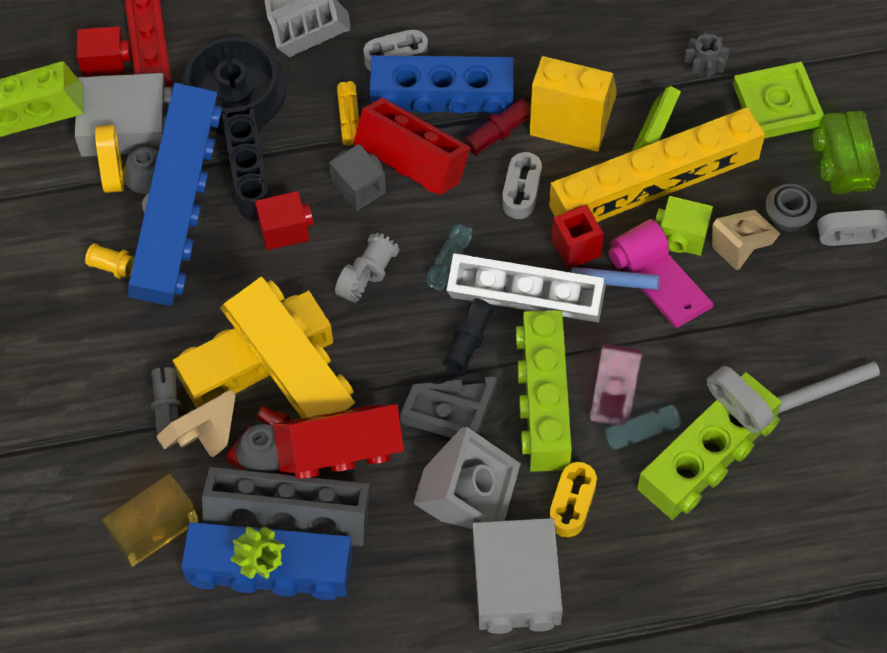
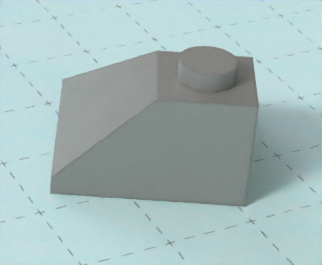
M463 427L424 468L413 504L441 522L473 529V523L505 521L521 463L470 428Z

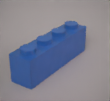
M189 522L181 569L186 582L200 589H213L215 585L230 586L233 590L242 593H252L256 589L272 590L274 594L290 597L296 595V593L312 594L317 599L334 600L337 596L347 597L353 555L351 537L272 530L275 532L274 539L285 545L281 550L282 565L270 572L267 579L257 573L250 579L240 573L242 566L231 562L230 559L235 555L233 540L246 533V527Z

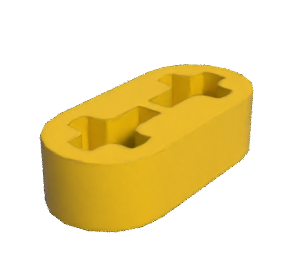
M115 124L96 126L95 140L103 190L105 193L124 191L123 167Z
M571 463L565 467L561 474L550 508V518H554L555 534L561 537L569 538L576 536L585 525L597 481L595 470L586 463ZM577 475L583 476L585 483L581 485L578 495L572 493V480H575ZM568 504L573 505L574 519H571L569 524L562 523V516L560 515L565 514Z

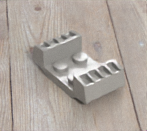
M265 0L267 18L272 26L276 47L288 57H292L301 51L350 30L349 13L337 0Z

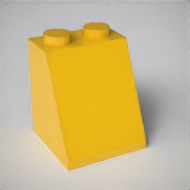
M542 56L532 84L530 135L599 152L617 95L614 74Z

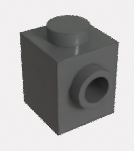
M360 144L350 150L340 152L329 162L332 183L356 211L386 193L385 173L380 161L373 153L368 154Z

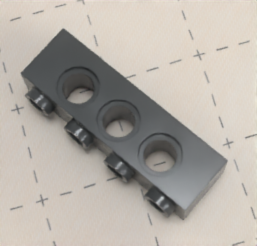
M209 467L202 494L203 523L238 527L249 526L260 529L264 526L271 530L350 536L352 545L363 546L368 521L370 484L320 478L296 479L295 476Z

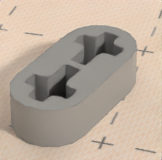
M414 29L372 39L363 49L365 66L371 71L372 56H376L374 55L376 53H381L382 56H428V39L423 32ZM413 44L414 47H415V48H418V49H417V50H412L411 47L408 46V45Z
M518 153L512 157L509 163L503 189L502 208L505 214L514 219L528 217L535 208L541 181L542 163L539 157L533 153ZM523 167H530L527 178L520 179ZM518 191L524 192L521 205L514 204Z
M881 210L827 214L817 222L820 242L828 246L873 243L883 240L887 237V214Z
M722 366L707 378V385L712 395L748 431L757 434L774 420L772 410L768 404L730 367Z

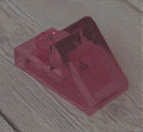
M603 344L589 421L628 428L642 350Z

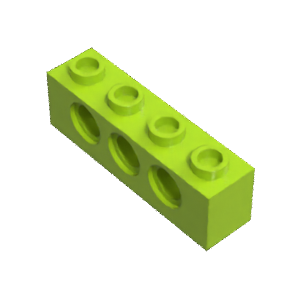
M64 61L0 79V137L84 114L83 84Z
M747 372L741 378L772 410L774 420L757 434L748 431L744 426H736L730 421L736 418L716 400L640 473L637 490L672 521L682 511L685 514L691 512L702 498L700 493L708 485L712 488L716 487L728 473L726 467L735 459L741 462L753 449L754 443L752 442L760 434L764 437L769 435L779 423L780 418L777 415L782 401ZM714 444L721 449V451L711 452L704 447V445ZM686 469L693 472L695 477L684 478L677 471Z

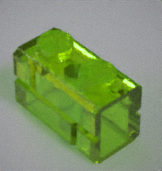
M861 110L846 112L845 114L831 113L822 116L819 128L814 130L813 142L815 150L822 151L821 176L823 181H829L833 194L850 193L854 190L855 192L872 191L876 187L880 169L865 112Z

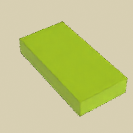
M670 85L655 99L632 151L660 140L681 91Z

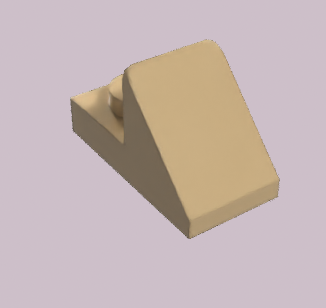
M750 210L717 218L713 223L712 247L735 270H739L754 249L772 245L780 233L756 210Z
M229 390L171 422L156 436L163 448L167 449L177 442L182 448L199 438L211 457H215L228 444L235 394L232 390Z

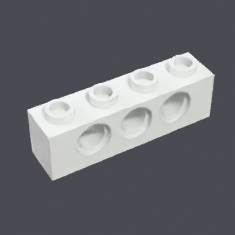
M453 253L446 291L451 298L467 301L479 299L491 305L527 311L562 310L563 317L599 323L606 285L604 278Z

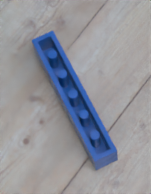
M174 83L130 276L129 298L172 306L175 294H183L187 273L180 272L182 260L190 261L194 239L187 238L189 226L197 227L201 205L194 204L197 192L204 194L208 172L202 171L204 159L211 161L215 139L209 138L211 127L218 128L222 107L216 105L217 92L179 83Z

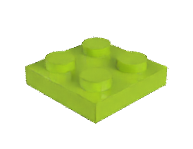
M802 61L734 76L733 86L742 109L749 108L765 133L764 139L823 126L825 116Z

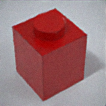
M120 26L77 30V60L82 76L125 75V62L131 61V49L129 40H123Z
M298 191L255 201L266 251L309 241L307 226L314 225L309 203L302 205Z
M587 204L553 217L551 241L567 270L601 257L604 233Z

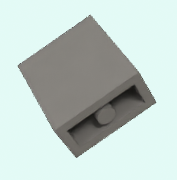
M163 73L78 77L79 81L83 84L84 114L76 116L75 139L81 157L98 156L95 127L115 124L121 155L130 154L140 147H152L159 151L173 90L172 87H166Z
M554 518L473 523V550L479 630L488 629L490 633L503 634L519 627H529L532 631H547L554 628V625H561L563 610Z

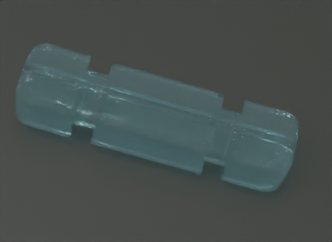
M461 224L453 226L449 234L450 239H446L434 261L435 266L430 268L426 276V284L429 287L438 291L445 288L449 280L448 276L450 274L453 253L463 255V248L468 246L472 238V230L469 227Z
M669 405L658 409L659 414L655 415L653 411L624 422L625 426L623 427L620 424L609 427L605 430L607 442L613 450L628 446L627 441L631 440L633 444L662 433L663 428L666 431L677 428L681 425L680 414L674 405Z

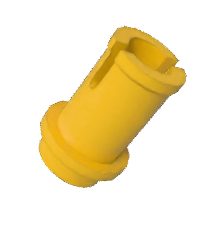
M94 243L87 250L85 263L89 267L114 273L116 278L122 279L131 276L135 257L131 256L130 251L122 250L118 252Z

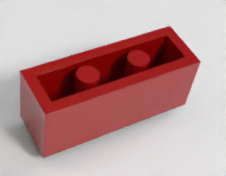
M381 98L362 109L353 142L354 146L360 144L368 154L373 153L378 160L394 168L398 174L413 179L423 185L429 192L437 193L440 196L460 184L471 148L385 98Z
M375 404L273 423L279 469L283 472L295 473L296 479L318 476L320 468L331 466V471L355 468L354 461L366 459L367 464L390 461V454L404 451L397 404Z

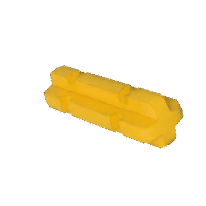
M352 81L340 82L337 85L342 141L346 146L353 145L359 124L356 84Z

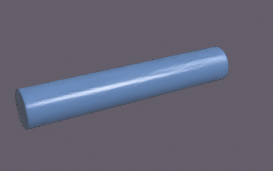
M572 267L571 273L604 278L605 285L659 290L660 275Z

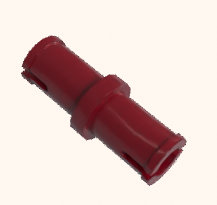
M519 98L514 104L498 115L493 113L487 117L485 124L463 137L464 144L471 147L469 152L477 157L482 151L498 140L504 141L509 138L511 131L531 118L530 106L524 99Z

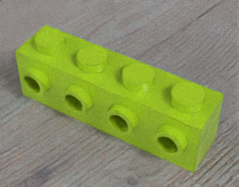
M562 310L526 311L523 314V326H516V348L523 349L524 360H518V383H525L526 395H520L519 398L520 419L527 418L528 430L521 431L522 454H529L530 472L563 471L570 464L572 449Z

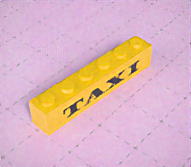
M746 107L551 182L549 207L556 217L587 204L596 221L599 222L759 159L765 133L749 108Z

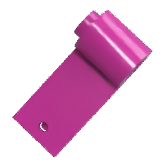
M649 219L611 240L609 257L616 268H622L625 272L660 275L659 290H641L675 329L713 308V302L669 255L667 238L661 227L654 220Z

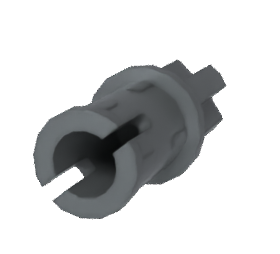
M164 367V383L160 368L151 371L154 402L151 403L150 407L155 412L157 435L171 422L179 419L178 410L182 407V402L177 400L176 370L171 367Z

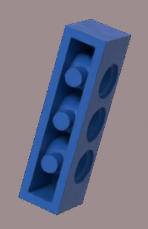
M372 56L370 79L371 103L385 98L408 112H453L456 114L486 112L499 114L513 104L514 57Z

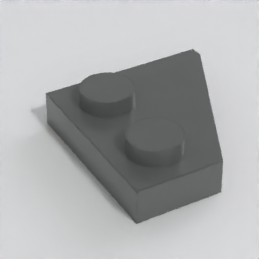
M485 377L484 383L462 385V380H451L442 384H413L400 414V423L450 438L463 427H468L479 434L497 386V378Z

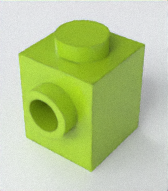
M669 196L666 210L658 209L655 222L663 230L670 251L676 253L686 252L701 256L713 206Z

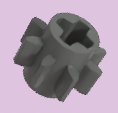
M705 32L697 40L690 38L684 62L692 63L691 73H697L698 75L710 78V75H713L716 71H724L730 48L722 47L721 36L717 37Z

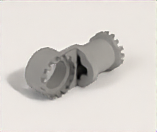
M370 234L367 241L369 245L362 257L357 258L353 265L347 264L342 270L336 283L335 294L354 303L359 301L357 297L361 298V293H364V288L367 286L368 281L378 282L384 279V269L391 257H396L399 252L398 244L393 243V240L389 241L390 237L388 236L384 238V234Z

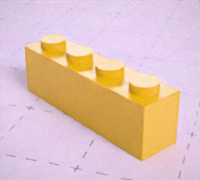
M261 276L220 307L301 418L347 410L355 404L351 397L354 393L351 385L341 374L337 377L327 365L331 362L328 354L318 343L312 345L304 334L308 330L305 323L297 313L292 312L289 314L281 303L284 300V296L272 280L266 283Z
M310 291L301 295L290 296L282 302L289 314L295 312L303 320L308 329L304 334L312 345L318 343L324 348L333 343L331 324ZM235 328L221 331L213 340L199 347H190L183 351L179 357L173 359L177 376L196 409L229 390L236 394L270 376Z

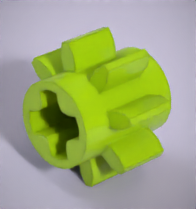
M248 526L246 527V533L233 540L235 555L230 559L231 562L242 566L240 573L252 579L257 573L267 579L270 572L282 565L281 550L285 545L274 539V531L263 526L258 532Z

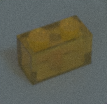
M169 473L103 518L102 521L111 540L131 567H133L187 530L189 522L197 523L198 518L192 501Z

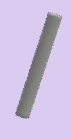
M875 361L779 396L777 398L782 403L778 413L879 376V367Z

